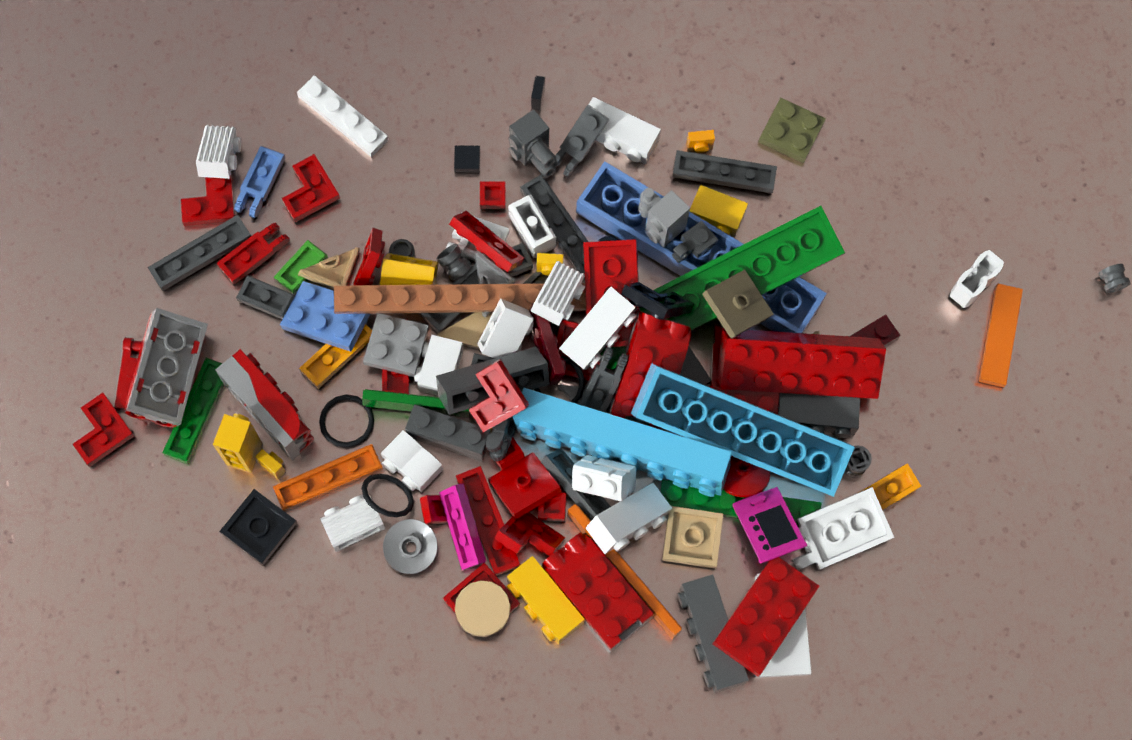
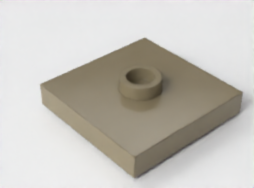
M746 270L737 273L702 293L731 339L774 315Z

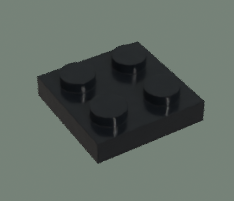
M253 489L219 532L264 565L298 522Z

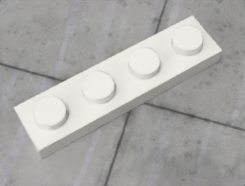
M315 75L297 92L301 100L371 158L389 140L384 132Z

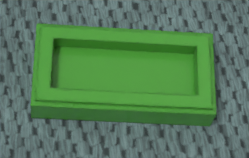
M307 240L274 276V280L295 295L302 282L308 281V279L298 276L300 269H305L326 260L328 256Z

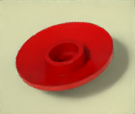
M731 456V465L723 490L736 497H751L759 494L767 487L770 481V471Z

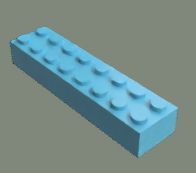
M652 363L631 411V414L638 419L683 437L731 451V456L833 497L855 448L847 442Z
M523 388L522 394L528 401L529 406L513 416L517 431L521 437L535 441L536 438L541 439L548 446L557 449L563 446L571 449L572 453L579 456H586L588 454L598 459L603 458L633 465L636 467V472L637 470L646 472L647 476L652 479L661 481L665 478L673 481L674 485L688 489L691 486L699 489V492L703 495L714 497L716 494L721 496L731 465V451Z

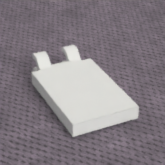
M873 487L798 518L797 522L800 526L798 528L807 542V547H804L806 554L792 560L796 569L800 570L816 563L817 568L820 570L894 538Z
M806 609L803 610L759 677L755 675V678L811 674Z

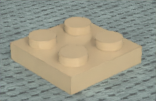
M671 506L672 509L669 511L662 561L716 569L723 514Z

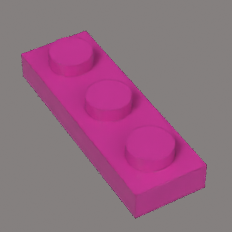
M457 484L439 492L461 569H470L487 562L464 484Z

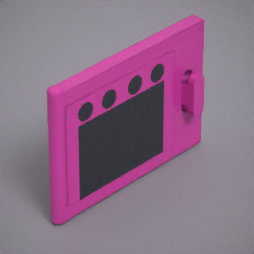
M778 487L732 504L760 564L807 547V542L804 540Z

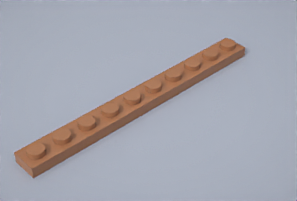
M544 284L334 286V314L494 312L500 298L530 310ZM585 288L579 300L573 298L571 302L575 306L573 311H586Z

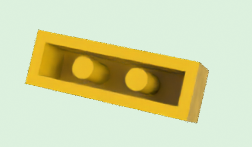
M234 413L233 416L224 414L213 442L214 448L226 465L251 473L256 463L255 456L260 452L263 444L254 426L249 422V418Z
M533 556L507 576V582L509 583L506 586L516 599L520 597L525 602L526 606L523 608L532 620L538 618L543 625L541 631L550 642L555 639L560 644L584 624L585 619Z

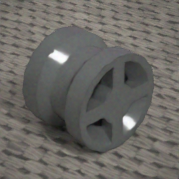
M1123 264L1109 266L1098 273L1100 279L1105 282L1104 289L1106 293L1122 290L1131 284L1129 278L1125 277V267Z

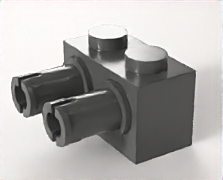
M533 109L509 126V152L516 161L520 160L524 166L533 163L543 177L548 178L556 171V167L553 165L556 161V156L549 149V127Z

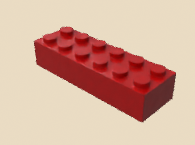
M723 328L717 381L721 389L878 399L886 348L879 338L747 330L731 339Z

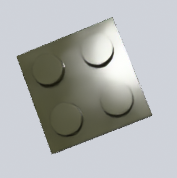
M780 97L758 142L804 163L826 118Z

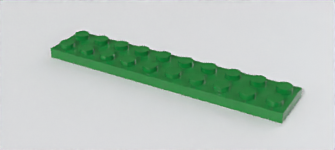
M819 206L654 289V291L659 294L675 292L694 303L691 313L680 315L679 317L666 318L667 320L690 326L692 331L717 318L702 293L737 273L746 270L760 294L764 295L844 255L845 251L822 206ZM640 307L641 312L648 314L651 313V311L647 310L646 308ZM611 347L613 355L606 368L614 370L619 357L623 353L625 354L627 347ZM604 348V350L600 353V355L603 356L604 351L606 350V348Z

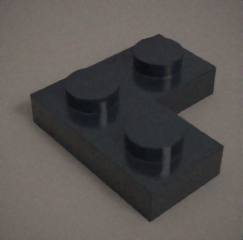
M640 282L625 284L621 293L630 299L629 302L631 304L646 308L651 311L650 314L660 320L689 314L694 307L693 302L675 292L659 294Z

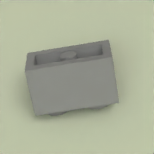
M646 188L641 193L638 210L643 218H647L645 230L647 231L648 238L655 244L659 243L664 248L686 228L690 207L672 190L662 199L651 188Z

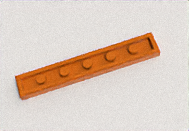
M574 504L568 509L567 516L582 533H585L598 546L586 530V526L591 520L578 505ZM615 549L606 553L605 556L654 613V619L673 640L680 634L682 627Z

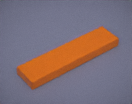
M999 283L995 286L978 382L1003 388L1007 384L1023 289Z
M370 444L272 487L282 510L286 512L383 470V467L373 444Z

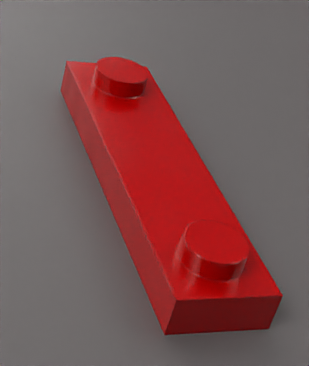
M481 466L456 475L458 484H464L477 531L493 573L498 576L518 568L520 562L516 553L495 539L504 523Z

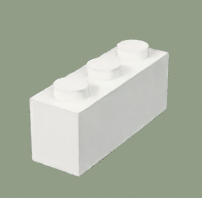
M593 97L589 105L609 118L608 123L596 141L604 144L611 151H619L625 154L631 161L646 164L659 141L661 129Z
M610 287L559 349L581 368L587 370L590 366L593 369L602 358L600 353L606 346L611 348L620 337L617 333L623 326L628 328L636 319L635 311L638 308L614 288Z
M651 483L596 515L586 526V530L604 554L613 549L618 552L630 543L629 539L634 538L638 540L649 531V527L652 526L656 529L667 521L665 516L672 507L655 484Z

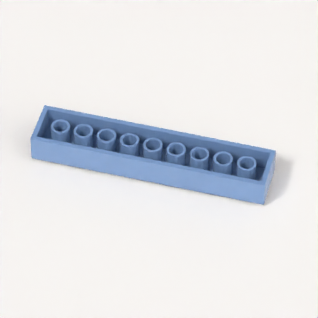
M605 161L577 200L576 213L620 240L636 239L638 251L680 276L743 245L742 242L689 212L686 228L664 248L659 243L655 244L646 234L647 218H643L638 210L640 195L649 187ZM654 191L661 199L664 197L661 194ZM702 221L718 238L717 244L699 258H696L691 253L678 263L672 257L673 249L683 243L680 239L685 232ZM798 277L762 295L774 315L760 324L775 332L804 333L823 303L827 293Z

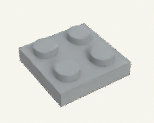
M377 313L364 356V365L415 377L429 326Z

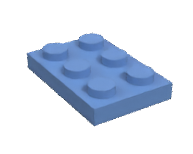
M303 281L280 326L283 330L351 352L370 314H334V291Z

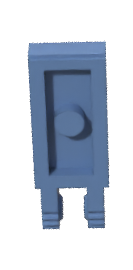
M260 146L241 185V192L235 203L234 211L241 213L245 208L248 196H251L255 199L250 207L249 216L252 218L258 216L263 201L265 202L285 160L284 154Z

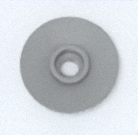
M415 519L402 520L394 524L386 533L383 541L385 559L392 568L404 574H415L428 568L434 561L438 549L437 538L433 530L424 522ZM411 542L416 544L414 552L407 551V545Z

